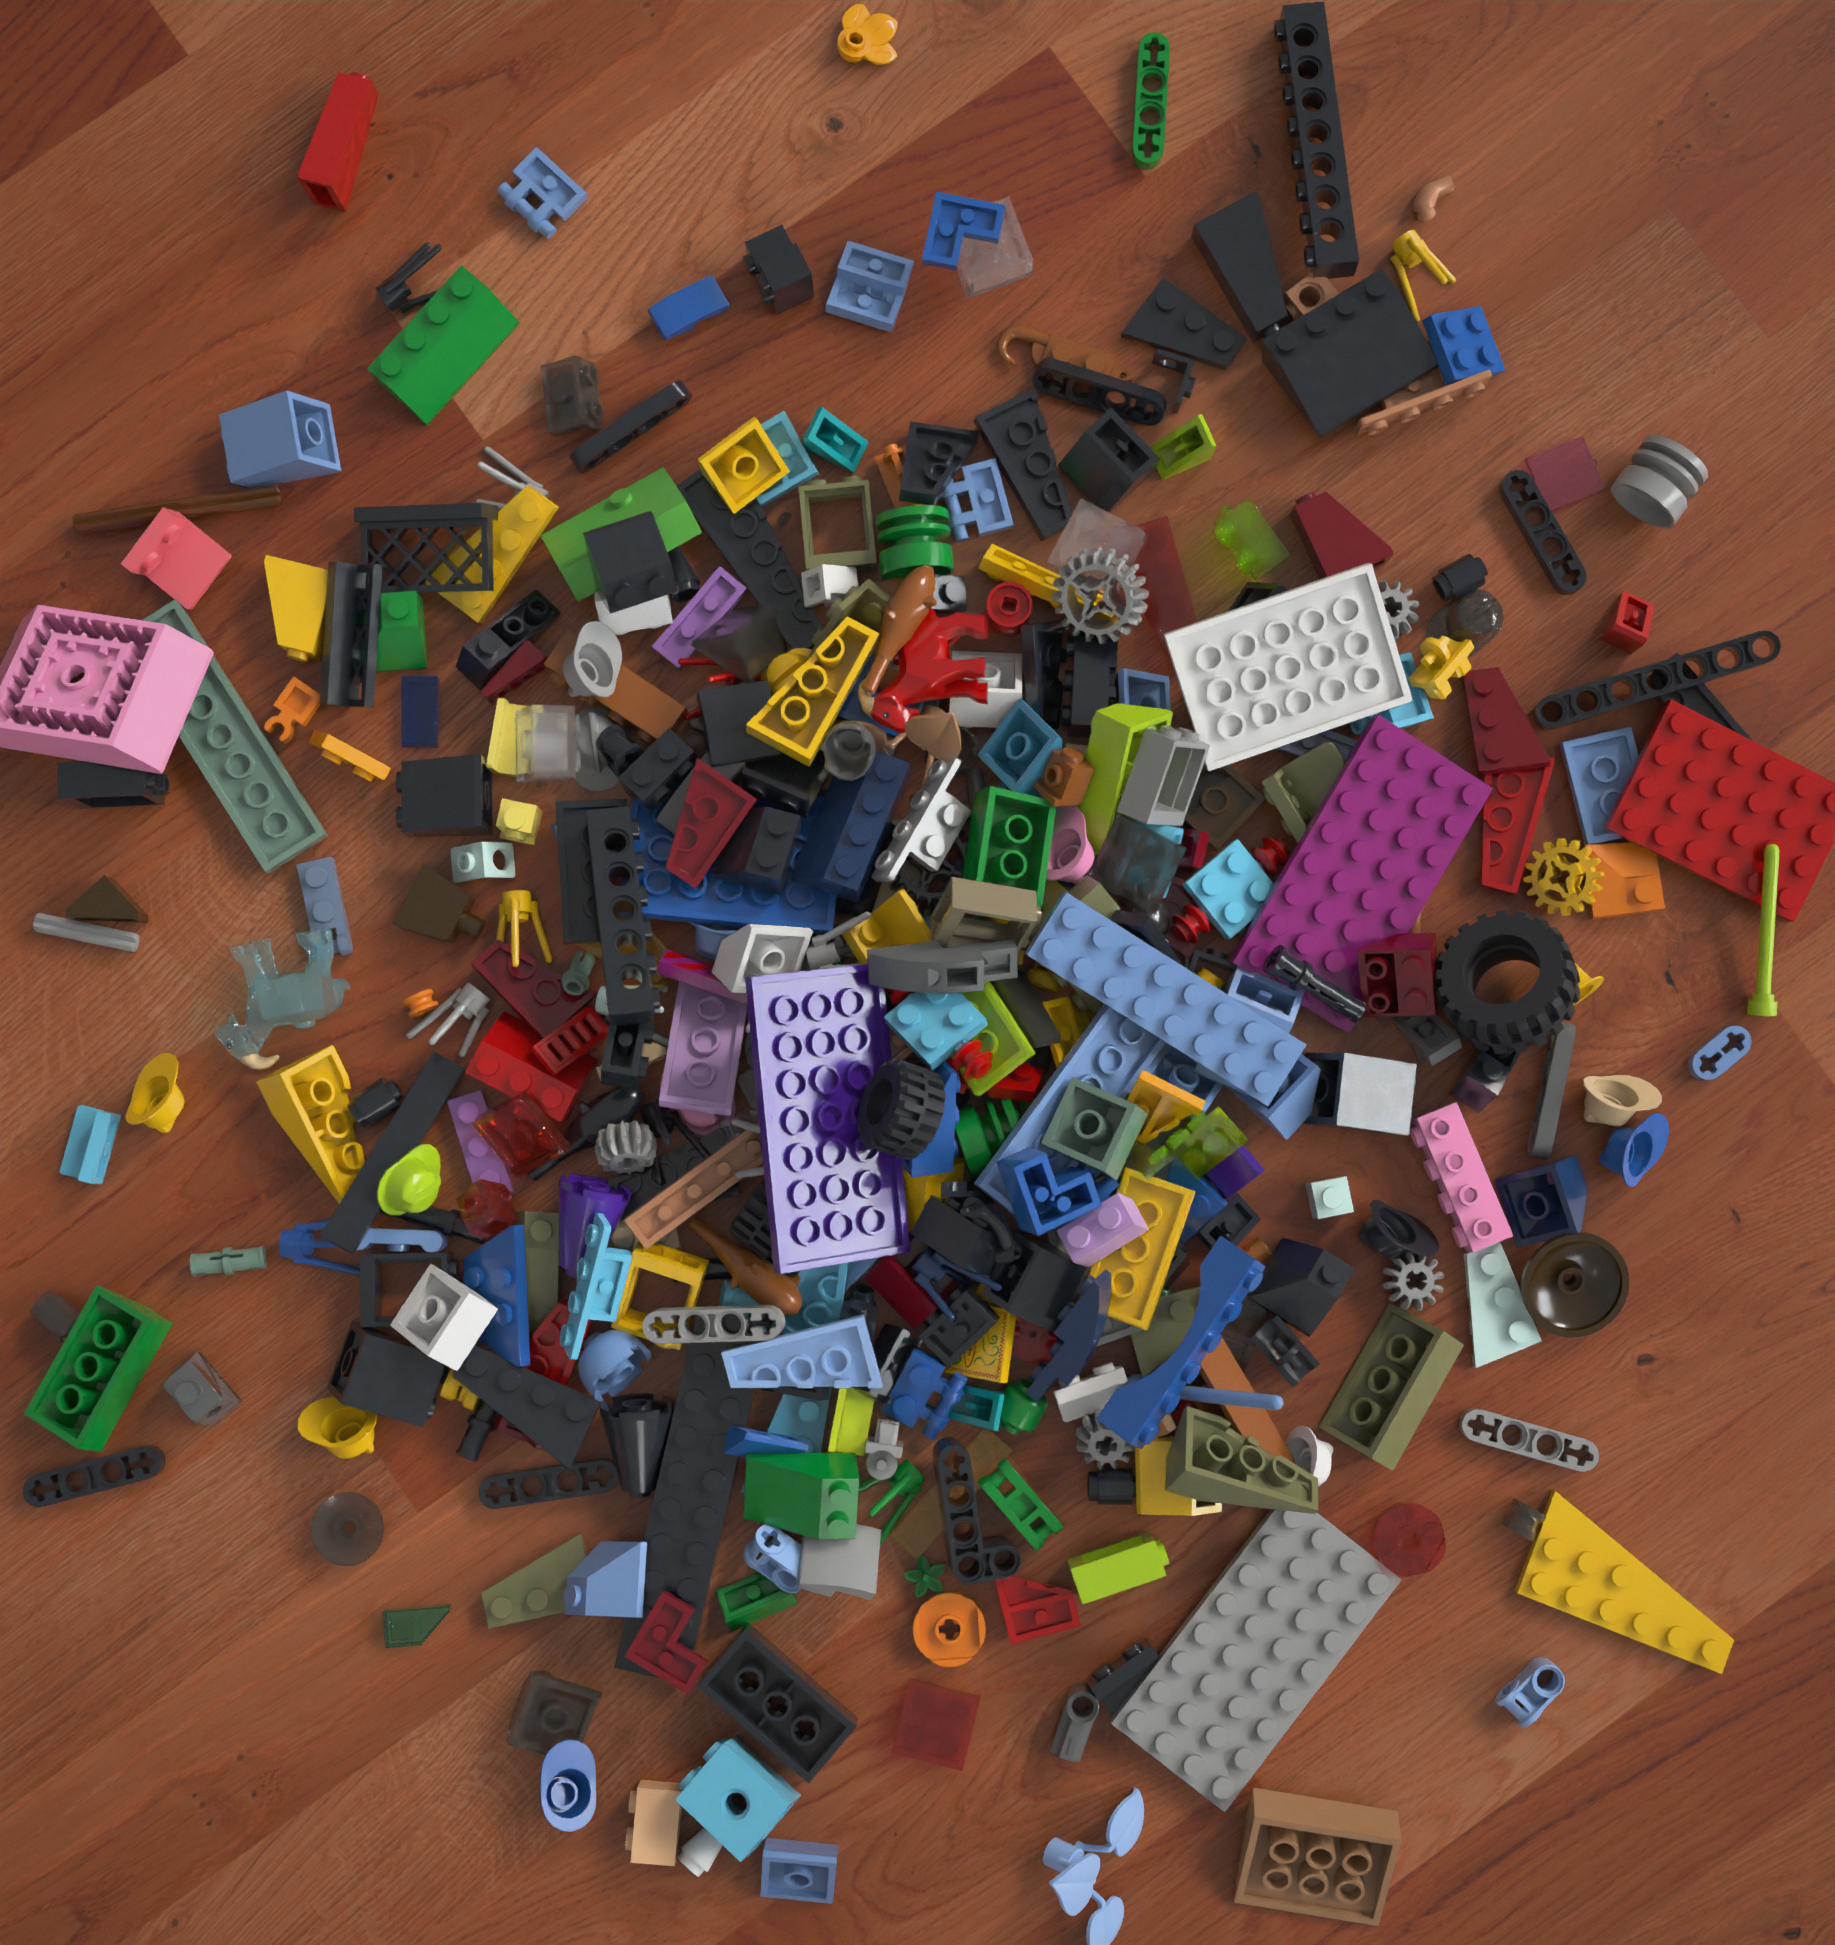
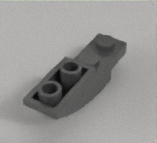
M1014 939L942 948L938 940L867 950L869 984L889 989L922 993L973 992L985 990V982L1018 978L1017 945Z

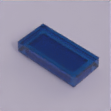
M402 676L401 746L403 748H439L438 676Z

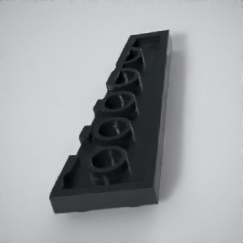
M700 469L678 484L677 488L686 500L693 516L791 649L806 648L810 650L814 648L815 645L811 643V640L821 627V624L813 608L804 607L803 589L757 498L734 514L703 476Z

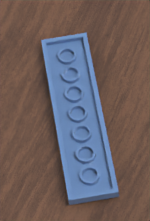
M1065 891L1061 894L1024 953L1269 1106L1306 1047V1044Z
M1104 1004L974 1184L1016 1217L996 1162L1030 1147L1047 1154L1053 1174L1071 1166L1077 1167L1078 1162L1041 1144L1072 1077L1125 1100L1141 1071H1145L1166 1042Z

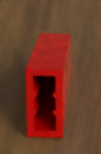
M338 72L297 176L313 204L345 212L347 211L379 95L370 78L361 73L351 72L350 75Z

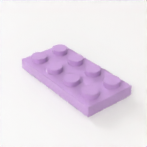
M679 981L659 1106L731 1116L747 1017V1004Z

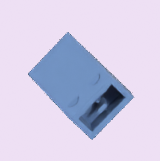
M1239 966L1230 975L1223 989L1224 993L1287 1033H1290L1304 995L1303 992L1293 991L1286 985L1258 973H1249ZM1196 1063L1194 1073L1251 1096L1200 1063Z

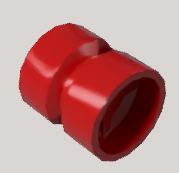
M1004 582L996 585L990 591L986 602L985 613H988L989 628L995 634L1002 637H1014L1021 634V625L1029 623L1032 612V598L1029 591L1015 582Z

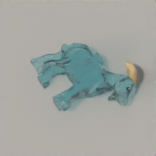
M318 929L295 934L296 940L307 950L309 956L305 972L279 975L274 962L271 938L253 940L249 944L229 948L234 959L241 964L247 982L245 1025H239L234 1013H230L229 1021L217 1027L215 1035L230 1054L244 1065L254 1070H265L272 1067L279 1060V1055L271 1057L258 1055L259 1050L275 1027L294 1024L295 1030L310 1028L316 1025L315 1020L325 1018L341 1007L345 990H350V984L344 979L332 978L331 964L334 958L331 929L320 932Z

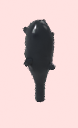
M637 1086V1089L617 1087L599 1095L588 1104L580 1101L578 1103L580 1114L570 1123L565 1134L554 1147V1150L527 1170L530 1178L536 1182L571 1155L595 1147L598 1131L607 1129L608 1124H620L622 1120L625 1123H631L646 1097L640 1087Z

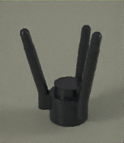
M426 242L394 274L375 288L391 312L400 308L405 313L415 306L428 302L437 292L436 290L409 300L408 296L413 293L405 281L441 251L442 246L440 244L435 245L429 250L431 244Z
M659 1100L652 1101L642 1108L640 1112L644 1124L649 1125L650 1131L654 1132L656 1138H662L666 1145H670L671 1138L669 1134L673 1132L674 1126H676L704 1159L710 1156L707 1149L682 1122L677 1111H670L669 1107L659 1106ZM656 1150L652 1170L656 1184L660 1185L662 1184V1176Z

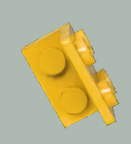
M904 889L896 892L875 911L870 913V918L842 933L860 964H867L868 949L931 942V930L918 912L915 902Z

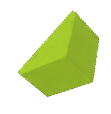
M1199 414L1150 446V449L1160 458L1157 470L1161 478L1167 479L1211 460L1216 444L1203 415Z

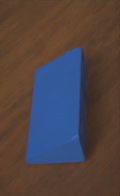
M732 1426L728 1428L723 1451L725 1454L746 1457V1454L805 1453L808 1445L790 1436Z

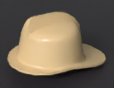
M1612 1075L1602 1077L1587 1076L1583 1079V1086L1587 1090L1584 1099V1119L1587 1122L1622 1126L1636 1111L1651 1110L1657 1108L1662 1103V1095L1659 1090L1641 1078L1629 1075Z

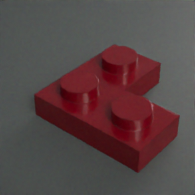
M663 1590L624 1657L688 1695L708 1659L677 1641L695 1608Z

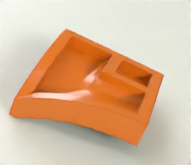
M1632 842L1588 844L1584 846V848L1591 847L1593 849L1589 855L1590 859L1600 858L1601 860L1595 866V871L1604 872V877L1596 878V884L1603 887L1602 891H1592L1591 893L1596 900L1594 904H1589L1591 920L1664 911L1665 903L1656 854Z

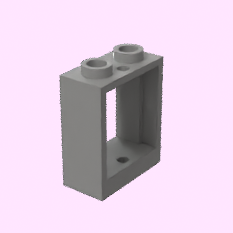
M1161 725L1160 730L1145 729L1117 811L1145 824L1182 826L1210 745L1198 740L1200 734L1181 727L1177 730Z

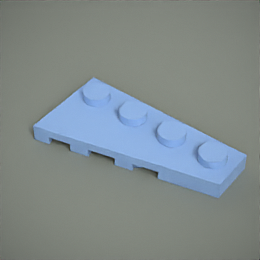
M864 1314L776 1336L771 1340L756 1341L724 1349L721 1352L731 1388H778L779 1386H798V1388H882L883 1386Z

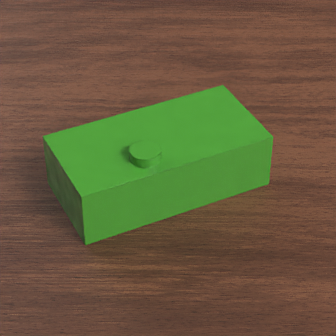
M664 467L626 488L615 491L607 499L540 535L578 602L597 592L583 536L584 532L651 511L667 552L702 533L686 500Z

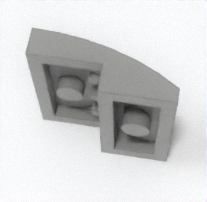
M856 1524L855 1539H815L802 1535L797 1588L832 1597L836 1591L871 1600L876 1595L881 1530Z

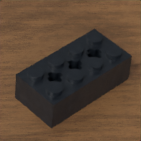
M747 1623L700 1678L697 1685L808 1784L857 1727L858 1718L750 1623ZM743 1672H755L757 1674L756 1680L759 1682L751 1681L746 1684L743 1681L745 1677ZM771 1696L784 1697V1704L787 1706L785 1708L782 1705H778L776 1708L772 1707L773 1698ZM810 1720L813 1723L812 1728L814 1730L806 1729L803 1732L799 1731V1721L805 1722Z

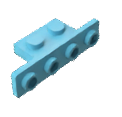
M596 1213L593 1224H589L585 1235L587 1248L584 1258H580L578 1261L576 1291H572L569 1296L568 1310L570 1314L568 1322L562 1326L560 1331V1345L563 1346L571 1360L578 1359L588 1319L616 1321L632 1260V1254L629 1250L607 1247L611 1225L603 1213Z

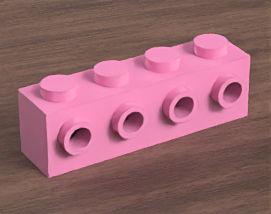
M1457 1102L1446 1104L1413 1118V1127L1410 1128L1411 1137L1417 1148H1423L1427 1158L1423 1162L1424 1168L1430 1180L1437 1181L1441 1194L1437 1195L1443 1212L1446 1215L1450 1213L1455 1227L1451 1228L1459 1248L1464 1247L1466 1252H1476L1512 1237L1511 1229Z

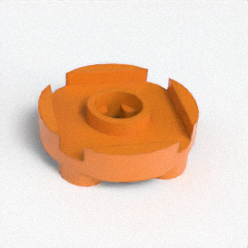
M955 1591L936 1593L921 1603L915 1615L913 1636L916 1646L925 1657L939 1666L956 1667L967 1663L978 1652L985 1640L986 1626L982 1611L972 1598ZM946 1619H952L953 1624L960 1626V1631L954 1632V1638L948 1639L944 1632H939V1626L945 1625Z

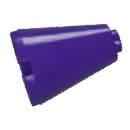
M569 1174L567 1180L564 1175L560 1176L559 1265L566 1269L565 1274L577 1278L578 1261L580 1258H584L587 1248L585 1243L586 1230L589 1224H593L596 1213H603L611 1225L609 1244L631 1197V1190L626 1186L618 1183L617 1190L607 1185V1179L589 1175Z

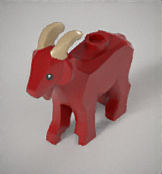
M929 608L927 616L918 626L911 639L893 658L894 665H899V674L894 681L879 692L876 697H871L870 693L861 688L865 679L860 683L857 694L863 712L879 725L897 733H905V724L908 719L920 715L919 710L905 708L907 705L959 697L970 698L980 704H988V683H978L977 678H985L986 662L984 657L969 660H950L949 649L961 636L967 634L975 639L989 638L988 613L968 615L956 612L948 617L939 618L935 611Z

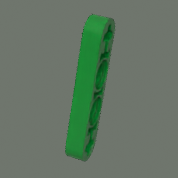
M1157 32L1148 33L1141 39L1137 54L1131 154L1135 165L1145 170L1153 169L1161 162L1165 141L1170 44L1164 35ZM1150 45H1157V50L1159 51L1156 66H1149L1151 53L1148 50ZM1147 77H1156L1161 82L1162 87L1156 92H1149L1142 86V81ZM1145 110L1155 111L1159 116L1158 123L1151 126L1145 125L1140 119L1141 113ZM1146 136H1152L1151 151L1154 152H1152L1151 158L1144 157L1145 154L1141 151L1144 149Z

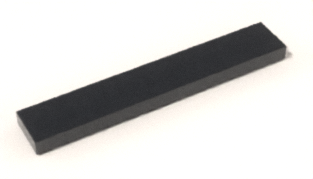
M433 1052L321 1233L322 1239L354 1255L381 1211L377 1200L379 1181L387 1169L402 1159L413 1148L422 1144L463 1077L465 1068Z

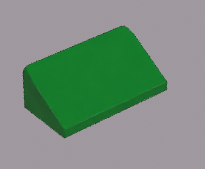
M759 1572L715 1591L725 1623L731 1631L741 1629L747 1623H755L798 1604L795 1593L791 1594L781 1590L775 1583Z

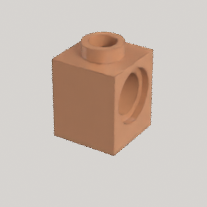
M1313 272L1285 292L1283 298L1288 314L1287 320L1290 323L1340 293L1327 277L1313 278ZM1310 296L1314 299L1316 305L1307 307L1301 303L1299 297Z

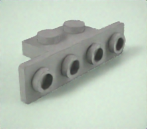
M958 758L951 761L937 760L929 768L927 773L928 780L923 788L913 796L910 802V811L905 819L895 827L892 834L894 838L888 849L883 851L875 862L876 869L871 877L875 881L892 882L908 855L929 871H938L971 813L970 809L945 791L959 768L961 760Z

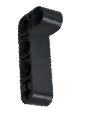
M945 1437L940 1439L933 1448L932 1456L947 1561L954 1576L964 1584H976L1013 1576L1021 1566L1020 1554L1013 1543L1001 1536L985 1539L981 1537L971 1460L968 1451L956 1438ZM952 1450L957 1454L953 1456L954 1468L957 1472H952L950 1465L946 1461L949 1458V1451ZM956 1485L964 1486L965 1490L960 1498L956 1500L948 1498V1493L952 1487ZM958 1522H970L967 1532L962 1535L953 1534V1529ZM999 1551H1010V1556L1006 1562L1001 1564L994 1563V1557ZM963 1558H975V1562L970 1569H958L959 1562Z

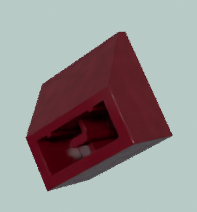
M1436 933L1397 934L1358 948L1361 998L1366 1004L1363 1017L1436 1015L1439 1006L1435 993L1437 988L1434 984V972L1438 970L1436 965Z

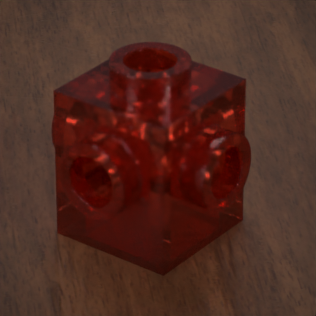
M480 1179L472 1183L468 1190L456 1199L462 1213L461 1218L468 1229L469 1235L492 1239L519 1221L511 1201L512 1195L504 1184Z

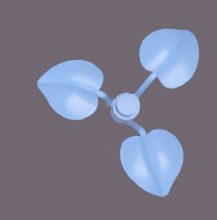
M1135 1787L1132 1794L1127 1796L1117 1806L1108 1821L1106 1830L1107 1844L1092 1845L1077 1841L1075 1845H1072L1059 1838H1053L1044 1851V1865L1060 1872L1059 1875L1049 1881V1884L1057 1894L1060 1905L1066 1914L1074 1916L1080 1913L1091 1897L1097 1902L1098 1910L1090 1916L1086 1929L1087 1945L1111 1944L1123 1922L1124 1905L1117 1896H1111L1105 1902L1104 1898L1093 1890V1884L1096 1882L1100 1869V1858L1094 1853L1084 1855V1851L1110 1853L1114 1849L1115 1854L1121 1857L1133 1847L1140 1835L1144 1820L1143 1799L1140 1791Z

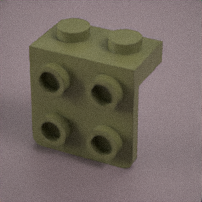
M1331 741L1320 744L1272 771L1262 781L1265 798L1272 806L1276 805L1282 815L1281 823L1284 830L1289 836H1294L1298 843L1345 764L1335 744Z

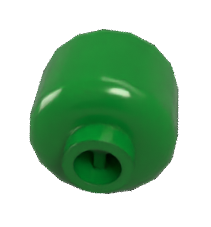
M1026 1378L1011 1381L1003 1389L1005 1396L1000 1417L1002 1421L1001 1427L1015 1435H1019L1021 1431H1034L1048 1407V1401L1044 1394L1036 1402L1025 1393L1034 1382Z

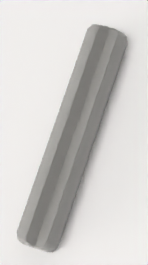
M43 913L36 914L33 922V930L35 932L129 952H136L140 942V936L133 932Z

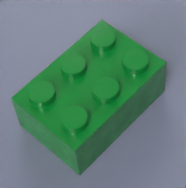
M992 786L975 793L962 879L1036 891L1037 906L1042 907L1056 807H1053L1045 798Z

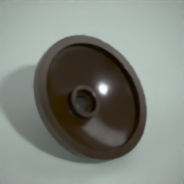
M1579 1232L1577 1234L1564 1233L1543 1243L1529 1258L1521 1279L1523 1304L1531 1318L1544 1330L1557 1336L1570 1338L1593 1334L1610 1324L1623 1308L1629 1291V1272L1622 1255L1604 1238L1587 1232ZM1572 1272V1277L1568 1281L1562 1280L1566 1273Z

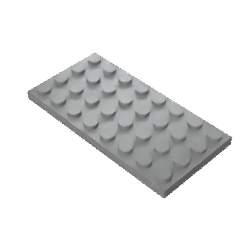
M1270 1509L1158 1655L1159 1658L1151 1664L1109 1721L1209 1801L1226 1812L1402 1579L1320 1514Z

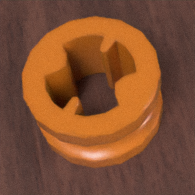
M432 989L416 993L403 1001V1005L410 1008L409 1018L421 1016L439 1006L438 1001L432 999L434 994Z

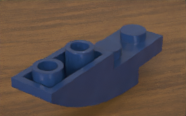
M1106 1269L1096 1279L1090 1275L1077 1290V1293L1082 1296L1075 1304L1070 1300L1057 1316L1062 1322L1054 1331V1334L1059 1339L1049 1350L1053 1358L1048 1364L1042 1360L1029 1376L1034 1382L1025 1392L1036 1402L1057 1378L1068 1387L1092 1356L1105 1327L1110 1305L1111 1273Z

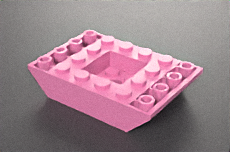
M37 605L21 620L0 665V747L162 774L214 652L207 646L167 624ZM85 673L79 682L70 683L73 677Z

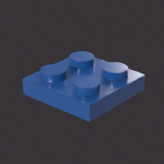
M1481 306L1431 314L1422 320L1446 386L1489 369L1492 377L1505 371Z

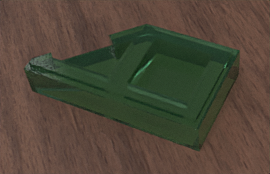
M452 1604L384 1610L382 1613L385 1648L422 1645L452 1610Z

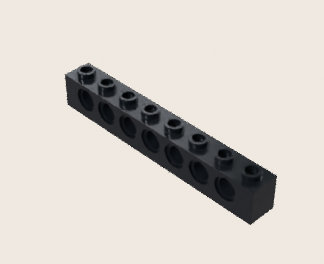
M1323 1L1283 5L1280 19L1274 21V37L1276 42H1281L1282 52L1278 54V67L1280 74L1285 73L1286 84H1283L1282 97L1284 106L1289 105L1291 115L1287 116L1288 138H1294L1295 148L1291 149V166L1293 170H1298L1299 181L1295 182L1296 201L1302 202L1303 213H1300L1299 217L1300 233L1307 236L1308 246H1304V264L1306 268L1311 267L1313 278L1352 277L1355 275L1359 264V254L1325 4ZM1302 42L1307 44L1308 47H1300L1296 43ZM1308 74L1312 77V79L1302 78L1300 75ZM1304 106H1312L1317 111H1308ZM1317 138L1322 143L1315 144L1310 142L1308 139ZM1321 170L1326 175L1317 176L1312 171ZM1324 202L1331 208L1322 209L1316 203ZM1321 235H1330L1335 241H1325L1321 238Z

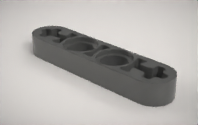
M1562 1022L1564 1029L1557 1036L1552 1033L1550 1034L1528 1140L1527 1155L1547 1160L1552 1151L1575 1041L1576 1025Z

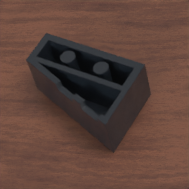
M1083 631L1077 636L1067 635L1066 657H1072V669L1065 670L1064 691L1070 692L1069 705H1063L1061 726L1068 727V737L1090 738L1092 731L1091 721L1095 712L1114 705L1116 698L1115 674L1117 669L1118 641L1113 642L1109 636L1104 644H1099L1096 635H1094L1090 642H1086L1085 632Z

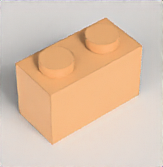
M641 1780L637 1791L631 1790L629 1813H635L634 1828H627L625 1850L631 1851L630 1863L675 1866L678 1857L682 1806L675 1799L682 1792L678 1787L680 1783Z

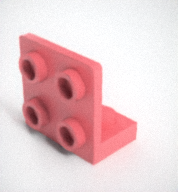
M162 508L121 564L131 573L147 576L173 599H177L184 608L192 610L231 559V554L180 512Z

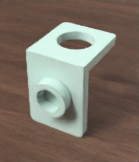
M482 841L451 849L454 883L481 878L515 877L512 843ZM496 850L501 851L505 857V867L502 870L497 869L493 863V854Z

